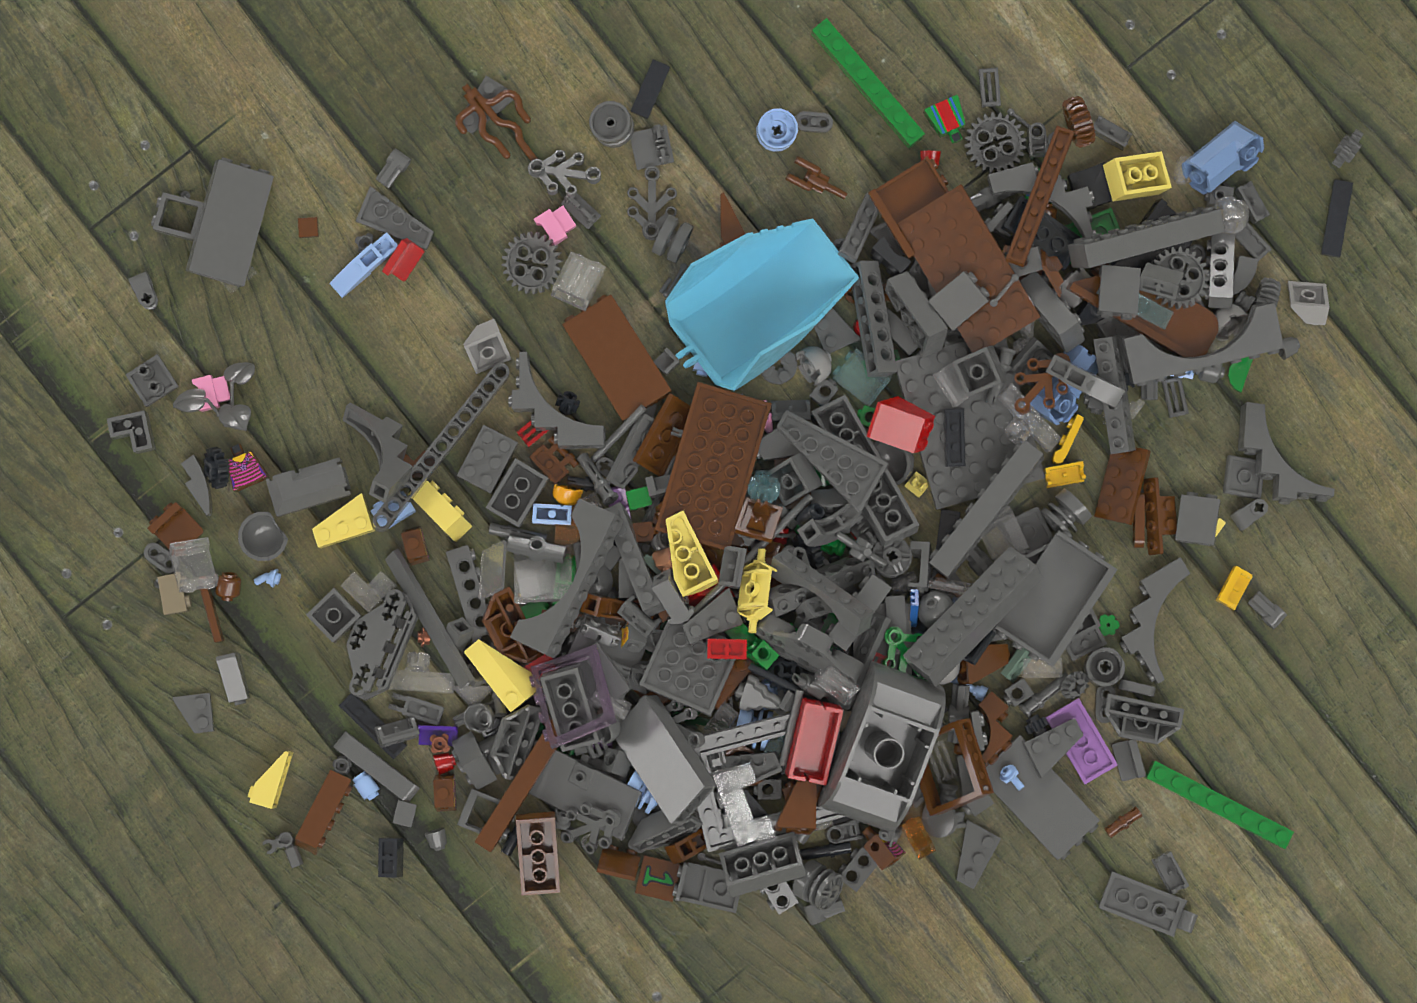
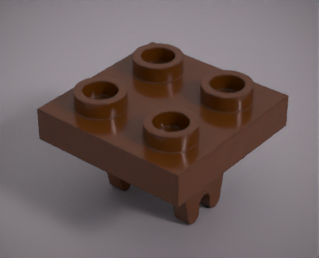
M746 497L734 533L772 543L783 507L769 504L768 501L762 502L760 499L755 500Z

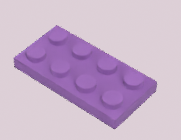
M1079 698L1045 717L1051 729L1073 718L1076 719L1083 736L1072 746L1066 755L1083 784H1087L1118 765Z

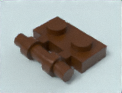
M553 435L548 439L552 445L550 449L543 444L529 457L555 485L569 474V471L565 468L568 463L575 468L579 462L575 459L576 456L572 452L569 453L567 449H559L558 444L554 442ZM556 451L564 458L561 462L553 455Z

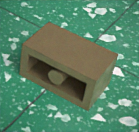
M183 573L157 577L164 615L189 612L192 602L190 595L187 596L186 588H188L187 577H184Z

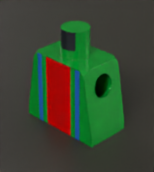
M958 95L924 109V116L940 138L949 135L952 144L963 139L959 129L965 127V119Z

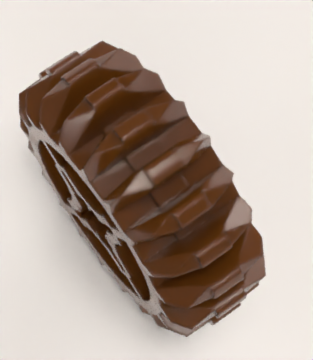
M1073 96L1064 100L1062 104L1067 128L1075 131L1073 137L1075 145L1081 148L1094 143L1096 139L1094 124L1083 98Z

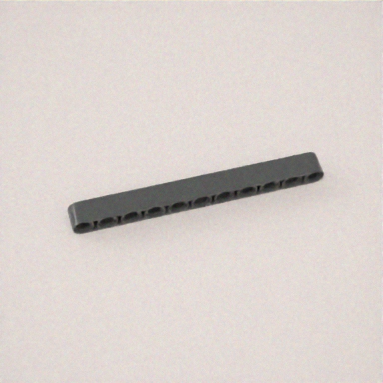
M498 363L490 370L414 465L409 480L377 511L373 517V526L376 531L385 532L390 528L509 378V368L506 364ZM497 370H503L506 373V375L504 377H498L495 374V372ZM490 384L494 387V390L487 392L483 387ZM479 399L482 401V405L475 407L472 401ZM462 414H468L470 416V420L464 422L460 419V416ZM454 428L459 433L457 436H450L448 431ZM443 443L447 448L445 451H438L436 446ZM427 458H432L435 464L427 466L424 461ZM415 473H420L423 479L415 481L412 476ZM403 488H408L411 490V494L403 496L400 491ZM391 503H396L399 505V509L391 511L388 506ZM379 518H385L387 524L379 526L376 524V521Z

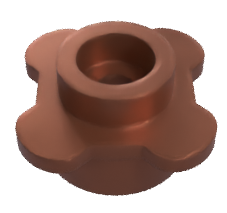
M422 627L421 631H418L417 642L421 643V647L430 644V636L424 627Z
M444 733L441 736L432 735L430 737L432 753L436 754L442 751L447 753L450 750L448 745L449 736Z

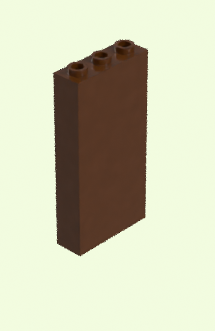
M606 294L597 299L596 304L592 306L589 304L583 307L578 315H570L564 320L563 328L623 423L640 405L647 409L667 397L669 393L672 394V390L611 294L609 296Z

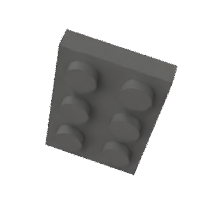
M684 861L683 865L679 864L677 877H680L679 884L675 883L672 896H676L675 901L690 902L736 913L740 895L731 897L723 870Z

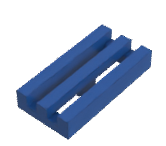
M911 589L910 621L911 627H916L919 591L918 589Z

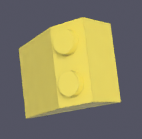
M285 751L260 777L255 785L250 787L248 793L250 803L270 809L277 808L293 752Z

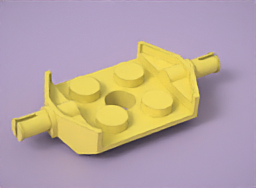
M758 549L757 560L745 565L742 573L737 612L750 621L749 633H756L757 622L773 611V609L768 607L771 574L772 571L777 572V569L765 563V549Z

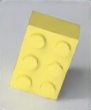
M1162 151L1114 158L1103 165L1113 202L1160 195L1172 188Z

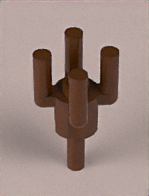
M799 156L796 157L794 163L808 171L803 180L790 173L787 174L785 180L806 191L814 190L822 194L825 189L842 199L846 198L847 192L828 183L830 177L821 173L820 167Z

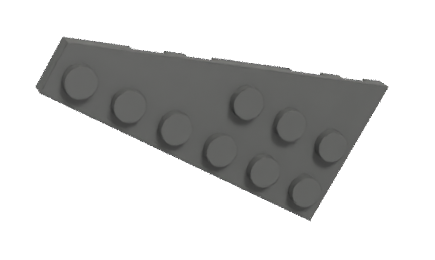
M786 410L777 425V429L861 514L887 469L888 463Z

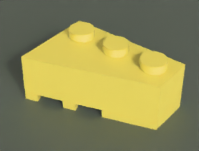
M433 480L430 483L426 481L413 500L457 542L472 525L463 517L465 513L457 505L453 507L450 504L452 500L445 493L441 495L438 492L440 487Z
M359 494L312 529L318 548H324L375 531L364 494Z

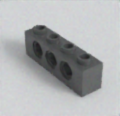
M1218 233L1211 235V240H1207V252H1210V256L1206 257V267L1210 269L1206 277L1210 278V280L1205 282L1209 284V288L1205 289V300H1208V307L1232 308L1235 234Z

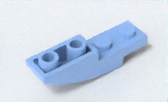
M386 232L376 242L371 243L330 282V285L343 298L394 253L398 246L397 243Z

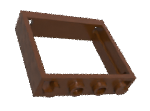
M970 718L957 720L941 727L938 737L955 730L975 792L942 805L929 764L927 763L919 784L930 816L946 813L994 793Z

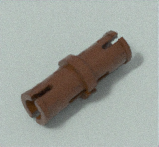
M1135 806L1123 816H1118V819L1105 827L1104 830L1110 838H1113L1120 831L1127 830L1129 825L1143 816Z

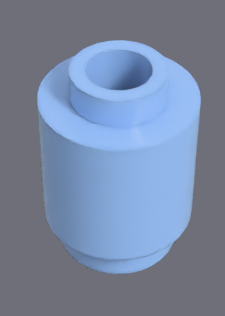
M365 771L353 779L355 788L364 800L368 798L370 801L379 795L377 791L380 788Z

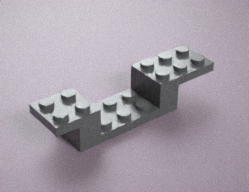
M1038 506L1003 523L1016 551L1036 564L1053 538ZM1091 609L1066 647L1071 661L1107 644L1099 629L1101 625L1093 609Z

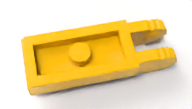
M1077 414L1069 420L1066 426L1069 430L1066 435H1062L1058 443L1061 447L1053 453L1052 462L1054 465L1063 463L1084 417Z

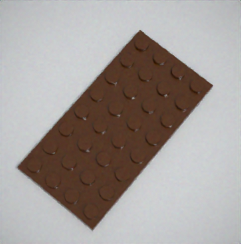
M962 184L897 223L914 251V257L936 293L941 291L963 271L968 273L971 271L978 279L976 283L980 288L984 287L989 292V299L992 300L1010 282L1012 275L1016 274L1010 263L1005 261L1004 253ZM1018 280L998 300L997 306L992 307L989 301L958 327V330L973 353L985 347L994 346L1037 320L1041 315L1022 283Z
M697 382L655 531L668 534L666 519L684 511L700 544L723 551L725 547L731 546L772 403Z

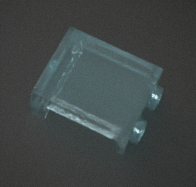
M856 348L854 352L850 350L845 356V364L842 367L838 365L832 373L834 375L833 381L863 402V405L870 407L893 376L868 377L864 354Z

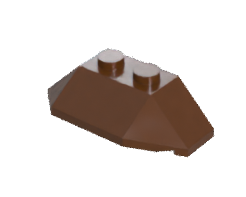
M510 586L491 596L482 622L499 653L507 658L528 664L544 654L510 638L518 620L526 618Z

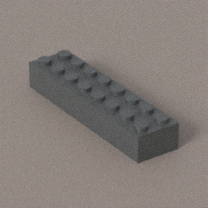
M1204 206L1196 207L1190 212H1177L1175 216L1170 217V215L1159 217V220L1143 221L1141 225L1132 224L1125 226V229H1112L1107 234L1098 233L1091 235V238L1075 239L1074 243L1068 245L1071 265L1075 268H1091L1225 232L1221 209H1213V206L1205 208Z
M846 395L811 411V421L814 425L882 460L873 442L867 437V432ZM886 469L862 511L883 549L917 533L919 528L918 521L889 470Z
M1026 440L1016 445L1011 459L1008 457L1001 465L1002 470L1000 473H995L991 477L989 487L987 489L983 488L980 491L975 505L973 503L969 505L965 511L966 516L964 519H959L955 523L953 533L951 535L947 534L944 537L939 551L935 549L930 555V565L950 580L1044 460V454Z
M1010 546L903 655L908 665L936 687L1043 578L1037 565Z

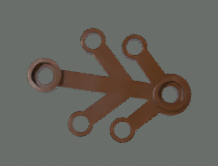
M1058 353V354H1056V355H1058V356H1060V357L1066 359L1067 361L1071 362V360H1070V358H1069V356H1068L1067 354H1064V353ZM1031 358L1028 360L1027 365L1031 371H1036L1039 368H1048L1052 359L1038 361L1036 358ZM1032 362L1037 363L1035 367L1030 366ZM1022 372L1015 375L1014 379L1018 385L1038 382L1024 398L1016 400L1014 406L1017 413L1021 415L1027 414L1031 409L1030 403L1044 387L1045 399L1043 404L1045 408L1053 409L1056 402L1053 398L1052 384L1053 375L1049 373L1025 375ZM1019 376L1024 377L1023 381H1017ZM1058 379L1059 383L1056 386V390L1060 395H1065L1068 392V386ZM1065 386L1066 389L1064 391H1060L1059 387ZM1048 400L1053 401L1052 405L1050 406L1046 405V402ZM1021 402H1024L1026 405L1025 407L1020 408L1019 404Z

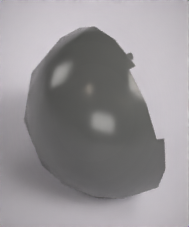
M876 441L874 446L882 460L888 463L887 469L896 485L907 480L913 471V453Z
M256 512L249 515L242 522L238 531V543L242 551L249 558L257 561H269L278 557L284 551L288 541L287 536L278 527L269 512Z

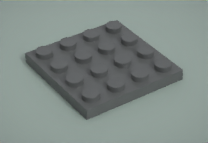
M667 621L639 686L689 708H694L698 712L711 717L736 659H708V638L688 645L682 626L687 621L682 624H669ZM718 634L709 637V638L727 639V638L722 637V636H720V635H718Z

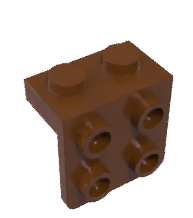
M171 502L163 509L164 513L160 517L157 515L149 522L150 526L147 529L156 535L175 556H179L203 534L204 530L179 503L175 502L173 504Z

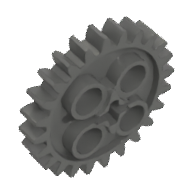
M992 112L990 118L984 114L983 121L978 117L976 119L978 124L971 123L973 130H967V133L971 136L965 137L964 140L969 143L965 144L964 148L970 149L966 156H973L970 162H977L975 168L981 165L982 172L988 168L989 174H991L993 169L996 172H1000V169L1007 170V166L1014 168L1013 162L1020 163L1017 157L1024 156L1020 150L1026 149V146L1021 145L1026 142V139L1021 138L1025 132L1018 131L1021 124L1014 125L1015 118L1009 121L1008 114L1005 118H1002L1001 112L998 117H995L994 112ZM1003 127L1006 134H997L996 128ZM982 133L987 135L988 141L981 142L978 139V135ZM1006 137H1011L1010 140L1000 142L998 144V147H996L995 145H991L983 150L979 149L980 147L990 145L993 139L996 142L1005 139ZM1010 145L1013 151L1006 153L1003 150V146ZM985 152H993L995 158L992 160L987 159Z
M528 232L527 236L525 233H522L520 238L518 236L514 237L515 243L512 241L508 243L511 248L504 249L508 255L502 256L506 260V263H503L502 266L507 267L503 274L509 273L510 276L506 280H513L512 287L519 285L518 291H522L525 288L526 294L530 293V291L533 294H537L538 290L542 293L545 292L544 287L548 290L551 289L550 283H557L554 277H561L557 271L563 270L561 266H558V263L563 262L562 259H558L562 252L555 251L558 245H551L553 239L546 241L547 235H543L540 238V232H536L534 236L532 232ZM523 247L528 249L527 256L522 254ZM541 251L546 253L545 260L540 258ZM517 258L525 261L532 260L534 263L547 264L548 268L541 265L533 266L532 263L518 262ZM520 265L525 269L524 275L519 273ZM538 269L543 272L542 279L537 277Z
M1181 246L1176 251L1174 247H1171L1169 252L1167 250L1162 251V255L1158 254L1156 256L1157 260L1151 262L1154 265L1179 272L1184 270L1181 288L1184 289L1185 295L1183 296L1179 292L1176 300L1157 295L1155 299L1162 298V305L1168 302V308L1173 307L1175 304L1176 310L1180 309L1181 305L1183 309H1186L1188 305L1194 306L1195 301L1197 303L1201 301L1200 296L1206 295L1203 290L1209 288L1205 284V282L1210 280V278L1205 277L1209 270H1203L1206 263L1200 264L1202 257L1196 259L1195 251L1189 254V248L1182 252ZM1173 261L1178 263V269L1173 267ZM1189 271L1194 274V280L1189 277Z

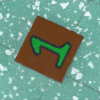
M644 855L635 893L673 902L674 896L672 894L675 883L678 882L679 863L673 865L671 861Z

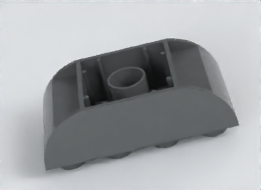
M871 660L830 766L827 783L822 787L816 807L889 832L896 829L906 816L913 802L938 737L945 712L946 695L944 688L941 685L935 687L927 680Z

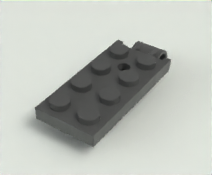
M1112 871L1098 906L1100 909L1173 937L1175 936L1176 928L1192 933L1198 915L1184 910L1187 900ZM1157 907H1161L1163 909V912L1161 914L1156 913Z

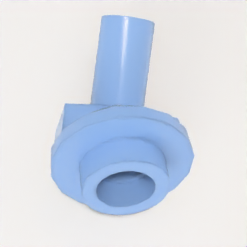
M274 569L269 573H263L254 578V583L259 585L266 581L267 584L274 588L275 584H279L281 574L278 573V569Z
M1014 765L1002 768L1000 779L1007 784L1011 781L1018 791L1025 787L1017 777L1019 772Z

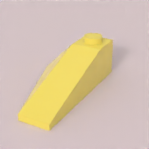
M684 511L667 518L666 525L673 575L682 596L692 595L718 584V579Z
M479 639L464 651L510 712L517 709L543 687L530 671Z

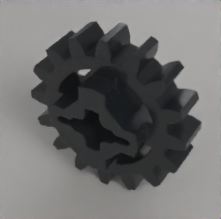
M212 447L206 449V453H204V475L209 478L208 482L209 484L211 483L212 488H224L229 482L227 478L229 477V461L227 458H224L225 453L222 452L221 448Z
M800 534L793 537L794 539L791 541L794 544L793 547L805 549L809 564L813 569L816 570L825 565L823 562L825 558L821 555L823 551L820 550V546H807Z
M778 656V659L767 669V671L773 674L774 669H776L777 676L793 684L795 682L792 680V675L796 671H798L799 675L801 673L808 674L805 671L806 669L798 666L795 661L791 662L781 656ZM766 679V682H771V688L777 687L776 692L783 690L784 694L787 693L788 689Z

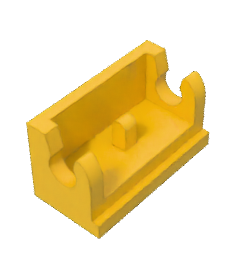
M1083 461L1043 469L1046 488L1084 482L1086 475L1083 471Z
M1234 566L1216 601L1235 610L1253 577L1252 574L1238 566Z

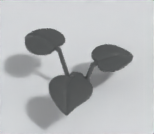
M243 362L235 363L226 368L224 378L226 381H231L230 405L225 404L221 406L219 411L208 398H205L206 392L202 389H190L183 392L174 401L173 408L183 412H196L203 408L206 402L214 410L217 417H219L223 426L247 431L248 422L251 418V409L242 404L234 406V384L242 385L247 383L255 373V365Z

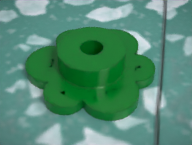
M1105 614L1100 616L1099 623L1101 626L1099 629L1102 635H1114L1115 629H1118L1120 626L1119 622L1115 620V616H1107Z

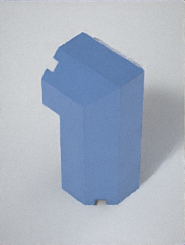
M1234 121L1182 163L1183 175L1186 179L1188 177L1191 179L1189 184L1193 189L1203 195L1207 192L1209 193L1237 170L1248 171L1258 162L1257 154L1258 152L1262 153L1264 150L1263 137Z
M1078 345L1068 353L1063 352L1069 356L1071 363L1088 372L1098 373L1096 356L1093 354L1091 356L1083 346ZM1054 376L1052 384L1053 398L1056 402L1053 409L1045 408L1043 404L1045 399L1044 387L1030 403V410L1053 424L1059 425L1061 421L1064 423L1068 422L1078 410L1076 398L1079 400L1082 391L1067 384L1068 392L1065 395H1060L1056 390L1059 380ZM1065 386L1059 387L1060 391H1064L1066 389ZM1048 400L1046 405H1052L1053 401Z

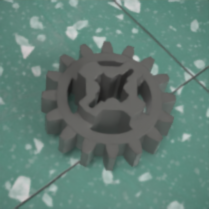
M1356 129L1351 136L1345 135L1333 152L1337 156L1332 164L1340 168L1345 161L1350 163L1362 146L1359 143L1363 136L1362 132Z

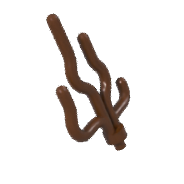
M468 83L462 87L466 93L463 97L470 105L461 111L455 119V125L461 134L467 133L463 120L475 111L479 116L478 130L480 136L486 142L493 144L505 159H509L511 156L510 152L502 142L486 131L487 114L496 125L511 128L515 132L517 144L530 161L538 159L524 141L520 126L514 121L499 118L491 108V106L498 104L506 97H511L514 100L518 115L525 123H530L531 118L524 110L522 99L516 91L510 89L503 90L495 97L487 99L480 94L476 87L472 89Z

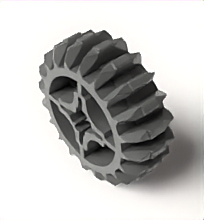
M1264 277L1259 283L1252 306L1271 301L1277 307L1281 291L1280 282L1273 278Z

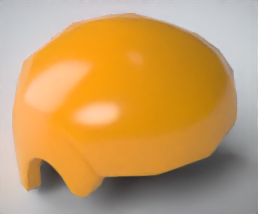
M555 484L553 489L555 500L562 505L569 506L577 504L583 493V490H574L570 487L567 488L565 485L557 486Z

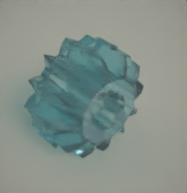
M765 473L762 475L756 474L755 477H751L747 488V494L750 495V499H760L762 503L768 501V503L772 504L779 497L781 487L778 478H772L771 474L765 475Z

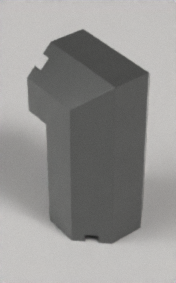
M339 457L299 469V473H295L294 470L272 476L273 481L270 478L266 479L276 516L281 517L351 496L352 492L350 490L347 491V489H351L346 469L340 464L343 463L342 459Z

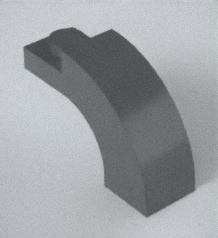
M848 503L825 519H811L797 531L807 546H821L837 540L835 535L838 531L845 535L852 531L851 527L864 518V516Z

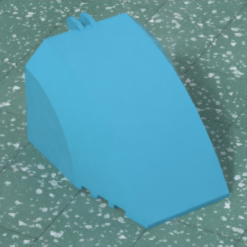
M813 218L792 223L791 226L784 227L781 225L773 230L764 229L755 234L753 232L746 233L691 263L665 300L670 326L686 346V348L676 354V357L680 359L692 353L694 357L686 360L683 364L685 369L699 362L715 385L735 391L764 372L797 345L852 287L859 277L847 261L838 255L839 251Z

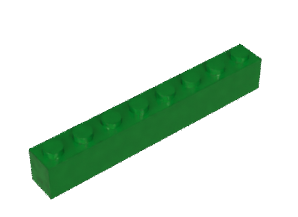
M827 18L812 29L811 35L908 149H911L924 138L925 133Z
M1157 761L1151 762L1144 777L1282 849L1287 848L1294 831Z

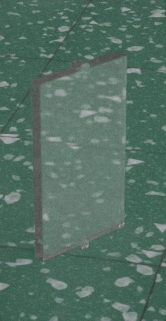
M505 540L493 544L492 547L482 551L479 587L480 600L493 596L504 589L507 541Z

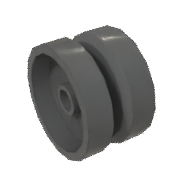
M605 101L597 105L590 115V129L603 146L610 148L621 147L632 138L634 121L628 110L621 103Z
M669 214L656 238L652 253L662 256L669 247L667 260L676 264L690 241L694 226L684 222L676 231L679 219Z

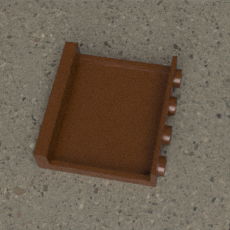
M928 156L877 189L868 192L870 199L908 259L912 258L915 253L897 223L949 192L946 187L948 185L947 180L943 175L939 176L936 171L938 169L936 162L933 158L929 159Z

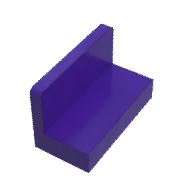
M418 725L420 733L419 745H432L430 737L432 735L441 736L444 733L449 736V746H453L451 742L458 739V727Z

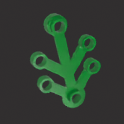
M889 627L884 634V639L888 643L887 657L883 660V665L887 666L888 660H891L892 664L889 667L894 668L896 666L894 657L897 647L900 651L898 670L906 673L907 661L903 655L910 648H907L903 641L915 643L918 636L921 637L923 634H905L898 627ZM892 633L896 635L894 639H891ZM913 670L919 678L925 679L915 670Z

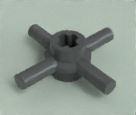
M840 531L835 535L836 539L851 547L849 554L861 562L868 558L882 568L887 564V561L871 552L873 545L866 540L858 537L854 541Z

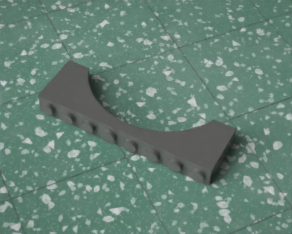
M1271 301L1252 306L1245 325L1233 340L1222 348L1201 356L1181 357L1165 353L1153 346L1141 333L1121 337L1130 382L1136 384V386L1146 385L1149 380L1154 379L1155 382L1164 381L1167 379L1166 376L1174 375V377L1186 375L1185 372L1191 370L1193 373L1204 371V367L1208 366L1218 368L1230 361V364L1242 361L1241 358L1249 357V359L1261 357L1260 354L1266 352L1268 355L1279 353V349L1284 348L1276 306Z
M580 498L571 517L580 534L581 558L577 574L570 588L546 612L532 618L518 620L510 638L553 659L560 653L561 646L569 635L570 628L578 617L579 610L587 599L588 592L592 584H594L596 576L605 562V557L612 548L614 539L621 530L624 521L616 514Z

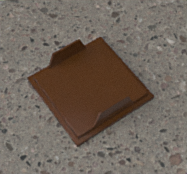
M1041 249L1042 268L1056 293L1061 297V284L1064 281L1058 271L1063 266L1057 256L1048 257L1046 251Z

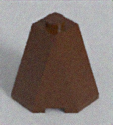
M1008 644L988 645L976 665L962 660L957 677L959 685L973 684L1007 665L1010 656Z
M806 778L805 781L799 780L794 784L777 819L774 830L782 831V828H784L786 833L794 832L795 834L810 835L816 829V783H811Z

